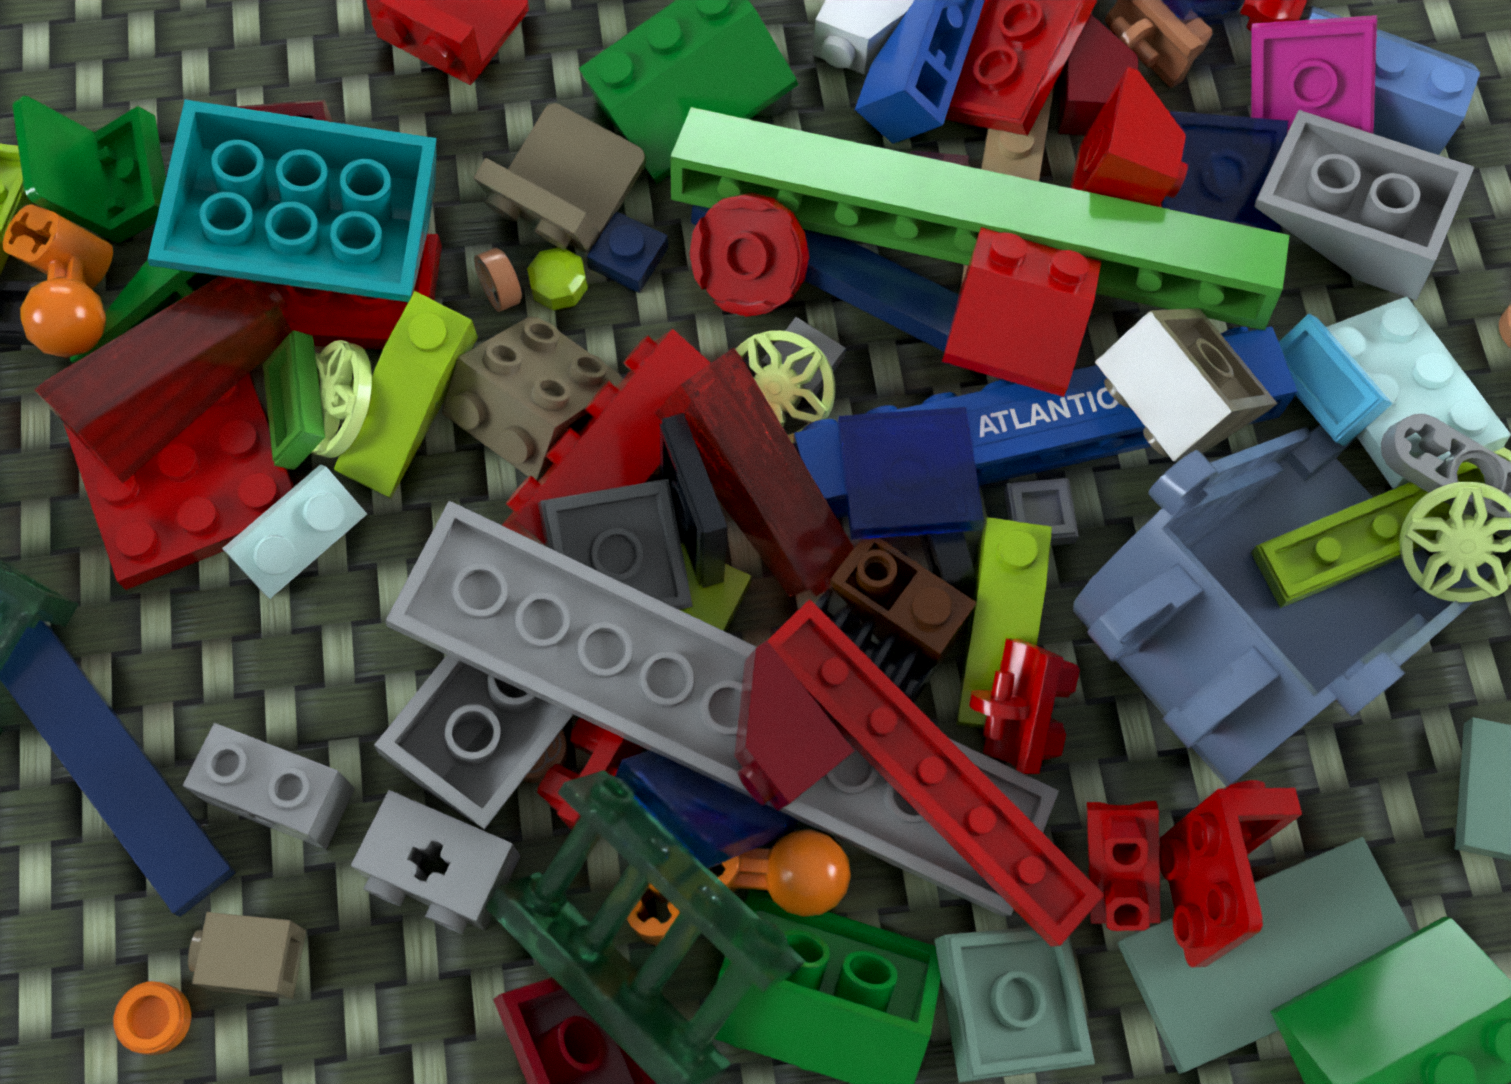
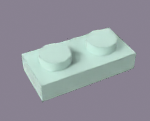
M320 464L222 549L254 584L271 599L365 517L367 513L326 466Z

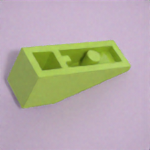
M414 291L384 346L372 375L371 397L363 425L354 442L344 453L339 455L334 467L336 472L392 499L447 396L457 358L470 351L478 339L471 319Z
M989 517L986 519L976 549L974 566L976 588L974 594L971 595V599L977 603L967 626L956 725L984 729L986 715L969 707L970 696L974 690H992L995 671L1000 670L1006 638L1022 639L1037 646L1047 583L1051 526Z

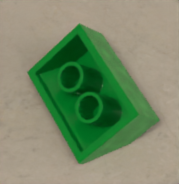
M675 0L578 68L595 100L622 138L643 150L647 159L644 168L656 184L671 175L670 156L691 107L751 119L798 86L796 77L749 0Z
M750 889L720 969L703 1035L728 1043L739 1049L753 1051L795 1065L803 1070L814 1071L851 1084H914L930 1040L941 979L936 946L830 912L807 917L792 914L776 904L769 893Z
M1444 916L1270 1011L1305 1084H1507L1511 1082V980L1450 917Z

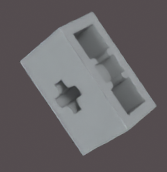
M216 723L213 724L182 785L208 804L327 850L355 790L338 770Z
M388 790L351 867L368 879L363 888L366 892L400 907L406 896L430 906L425 915L427 919L463 934L467 923L486 931L521 855L511 842ZM441 857L449 865L445 875L432 872L428 877L420 869L425 859L436 862Z

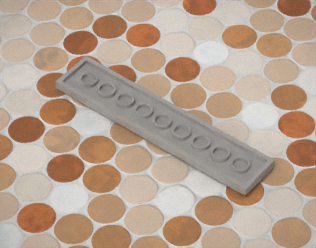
M448 501L386 619L387 627L754 799L738 777L737 772L743 767L734 756L744 663L755 648H757L756 646L456 503ZM951 740L1043 833L1059 790ZM851 744L850 746L854 749L851 755L793 802L779 810V812L1002 917L1012 915L1014 909ZM768 801V802L765 804V805H767V806H769V807L775 809L774 806L770 803V801Z

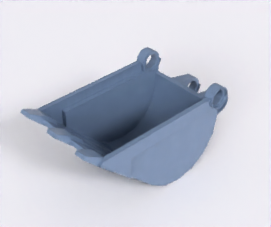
M1321 425L1311 431L1307 427L1301 428L1213 462H1209L1199 450L1186 455L1166 471L1148 492L1162 509L1091 578L1074 601L1073 612L1089 629L1087 634L1111 661L1116 660L1164 715L1162 720L1187 749L1190 747L1194 749L1226 787L1239 779L1334 700L1351 717L1402 677L1405 672L1400 666L1473 603L1458 602L1456 600L1454 602L1447 601L1427 593L1412 579L1402 558L1288 606L1279 607L1251 554L1255 546L1373 498L1336 459L1357 437L1352 439L1346 446L1336 443ZM1422 549L1413 553L1417 567L1423 573L1430 556ZM1486 562L1477 567L1478 574L1484 579H1487L1493 572ZM1447 565L1443 569L1439 567L1434 582L1449 573L1452 566ZM1463 570L1460 581L1450 587L1469 588L1477 585L1467 578L1466 571Z

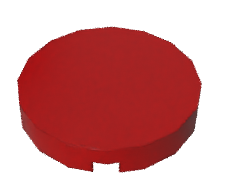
M756 193L730 196L714 204L695 226L689 252L693 275L702 290L706 289L708 294L715 299L713 303L722 310L744 317L767 314L791 300L805 280L809 261L806 235L793 212L775 198Z

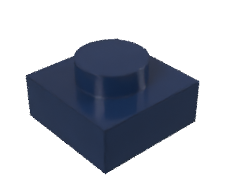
M616 212L587 255L588 268L640 293L669 248L668 236Z

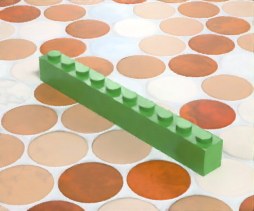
M693 107L689 110L670 156L671 200L711 209L714 204L723 198L756 193L775 198L791 210L801 227L805 230L964 265L969 264L981 227L1001 233H1013L1028 241L1060 250H1072L1084 257L1101 261L1096 294L1169 310L1200 308L1209 319L1265 331L1283 290L1290 235Z

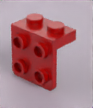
M366 0L372 19V26L376 31L377 37L470 86L529 11L528 0Z
M1247 780L1231 784L1225 789H1217L1159 838L1160 871L1169 882L1175 909L1173 932L1178 945L1184 950L1186 962L1190 967H1207L1261 931L1263 917L1248 854L1302 815L1295 788H1266L1263 781Z

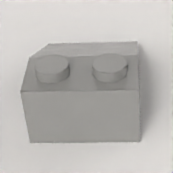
M1298 110L1258 195L1255 208L1358 281L1404 297L1407 296L1417 301L1437 259L1474 167Z

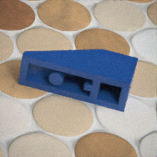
M914 0L872 62L855 110L892 144L943 126L985 0Z

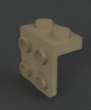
M552 103L544 109L508 169L485 158L473 179L488 195L485 204L502 217L512 222H516L518 217H521L535 225L534 231L551 244L564 250L570 244L580 251L589 254L611 218L624 202L645 167L647 159L639 146L560 104Z
M527 317L457 358L442 414L529 477L531 475L539 481L553 464L546 457V454L565 433L567 426L588 413L585 410L586 406L608 381L617 387L623 379L620 374L607 366L602 359L587 352L559 332L551 323L538 317Z

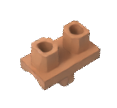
M1117 0L1105 18V22L1110 26L1109 29L1138 55V59L1147 68L1150 67L1170 88L1183 82L1193 61L1204 52L1212 36V29L1200 17H1190L1181 22L1172 13L1176 0Z

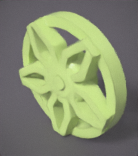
M775 330L751 336L733 351L722 371L728 378L727 382L719 390L725 415L740 434L758 444L772 447L793 445L794 433L778 436L786 423L785 413H789L793 419L810 424L818 420L827 419L834 404L836 384L830 362L814 343L793 332ZM771 342H789L799 345L804 349L787 356L784 364H782V355ZM761 345L771 357V364L765 367L759 364L757 347ZM749 354V366L756 373L755 377L745 374L734 379L738 366ZM812 355L813 358L802 374L799 375L792 369L795 363ZM818 368L821 370L824 384L822 402L810 389H804L803 384L811 382ZM746 384L752 385L751 396L743 398L732 395L733 389ZM802 397H805L817 411L816 415L797 410L796 407ZM735 405L747 408L758 405L753 413V429L741 419ZM766 411L774 413L775 419L766 435H763V415Z
M343 340L334 341L327 345L321 353H315L325 438L311 453L327 458L341 455L354 442L365 420L371 397L372 371L368 355L361 346Z
M1457 482L1431 491L1413 506L1402 525L1400 553L1408 573L1423 590L1447 601L1474 602L1492 596L1496 597L1509 589L1508 586L1511 585V560L1503 570L1501 560L1492 552L1505 553L1511 549V535L1501 541H1495L1492 534L1498 530H1511V518L1493 517L1485 522L1488 514L1483 499L1485 497L1499 503L1511 514V498L1507 494L1483 483ZM1472 495L1476 513L1474 516L1462 515L1468 499ZM1455 497L1449 510L1450 518L1445 521L1441 517H1424L1436 505ZM1416 529L1438 531L1435 540H1429L1418 533ZM1413 541L1429 552H1436L1429 557L1423 573L1417 567L1414 559ZM1485 562L1491 565L1495 576L1490 581L1484 579L1477 571V567ZM1445 563L1452 566L1449 573L1434 582L1440 566ZM1463 570L1466 571L1467 578L1477 585L1469 588L1450 587L1460 581Z

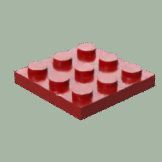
M242 354L235 355L63 421L116 581L125 590L223 552L222 548L294 488L288 469L274 465L269 419L248 364Z

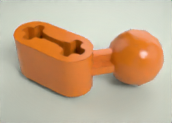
M32 204L26 205L13 217L2 242L3 250L7 254L47 274V280L32 287L20 307V319L26 337L43 353L69 358L88 352L96 346L106 328V314L101 298L92 289L103 279L109 269L113 257V246L55 212Z
M713 828L699 829L688 835L633 882L624 898V915L637 936L646 943L655 946H667L680 940L733 895L737 888L768 890L773 901L792 914L803 917L822 915L836 907L847 893L851 878L849 858L840 843L828 834L812 829L793 831L780 838L772 849L737 847L733 839L721 830ZM707 853L709 857L715 860L723 855L721 862L724 873L717 878L708 871L698 876L701 872L697 861L699 857ZM653 897L662 904L669 901L667 907L672 916L663 924L654 917L645 921L649 916L645 904Z

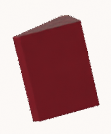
M603 961L501 993L493 999L527 1084H656Z

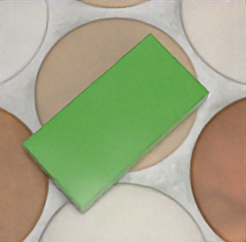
M293 330L265 361L263 371L274 465L295 470L325 438L313 336Z

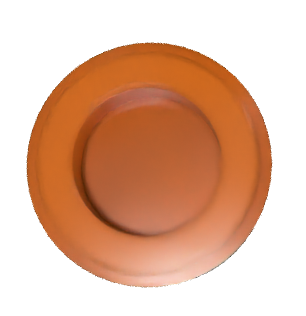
M156 981L138 984L124 994L116 1007L113 1020L115 1034L121 1044L133 1052L145 1055L164 1054L179 1045L186 1036L191 1024L190 1004L186 996L179 989L171 985Z

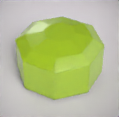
M554 248L540 251L527 268L534 300L551 310L575 306L588 289L582 258L567 249Z

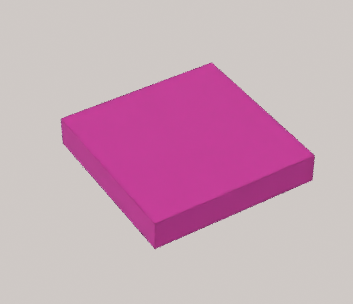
M1377 15L1252 24L1251 145L1283 144L1298 110L1372 134L1374 133Z

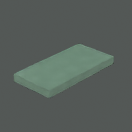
M1363 836L1255 882L1263 917L1261 931L1207 967L1192 968L1187 964L1184 950L1178 945L1174 936L1173 918L1117 942L1179 1074L1279 1031L1270 1012L1272 1009L1414 933Z

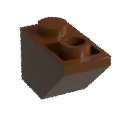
M867 530L830 579V585L846 604L850 603L854 606L853 612L863 623L870 617L876 621L873 635L878 641H881L893 632L897 635L894 652L902 656L911 648H917L919 654L916 667L922 671L934 662L939 663L938 667L967 628L977 603L869 530Z

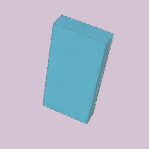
M1307 314L1279 341L1298 391L1296 396L1336 443L1346 446L1393 404L1317 317Z

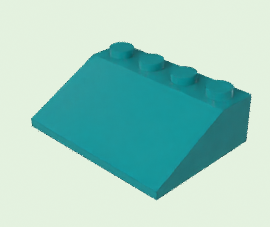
M185 99L147 258L149 266L409 302L414 292L429 228L436 184L437 138Z

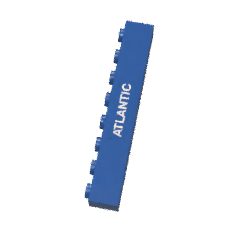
M1236 327L1222 332L1223 338L1277 402L1272 409L1249 424L1279 418L1298 391L1273 327H1266L1265 331L1259 329L1249 331L1247 327ZM1095 365L1077 370L1073 369L1064 397L1010 381L998 380L988 384L979 392L957 396L953 392L939 393L927 398L920 405L897 409V407L891 405L881 406L868 411L862 418L839 423L834 419L818 420L805 426L802 431L794 432L792 460L810 524L910 502L911 487L942 479L947 483L950 492H955L1152 446L1143 434L1145 425L1131 408L1124 407L1110 395L1104 384V380L1107 377Z

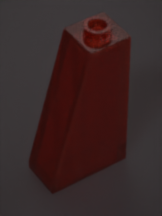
M219 276L45 380L35 389V392L79 442L114 476L124 483L277 349L288 334L292 332L282 313L288 305L269 282L257 281L254 283L247 279Z
M733 347L682 383L655 414L661 422L663 418L680 413L685 414L715 495L790 597L809 589L816 597L832 587L830 579L854 547L743 359Z

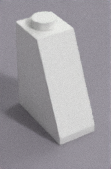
M825 0L815 19L813 55L824 59L832 66L848 68L865 75L914 0Z

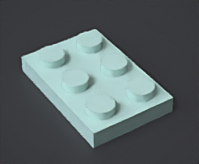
M1407 296L1326 327L1393 403L1356 436L1393 489L1410 481L1387 466L1381 453V441L1383 434L1390 426L1413 414H1427L1435 417L1492 452L1502 449L1511 436L1510 432ZM1417 433L1405 438L1412 444L1409 454L1414 458L1426 453L1419 447L1422 437ZM1448 451L1437 458L1444 461L1451 453Z

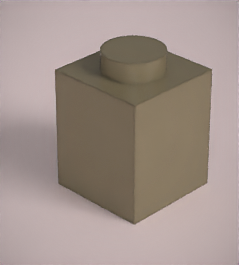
M206 912L203 930L198 929L194 933L188 953V967L191 972H194L192 984L215 992L294 1000L306 930L290 920Z

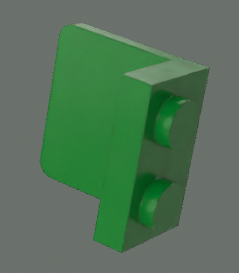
M22 96L13 102L12 107L23 187L31 202L118 244L156 223L166 174L155 115L140 106H136L93 132L29 96Z

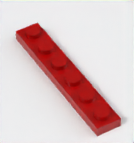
M809 599L767 641L843 737L1051 947L1061 946L1104 897V894Z

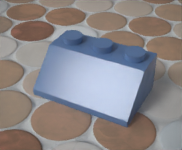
M1311 6L1305 20L1344 17ZM1377 29L1373 134L1440 155L1465 118L1480 71L1471 62Z

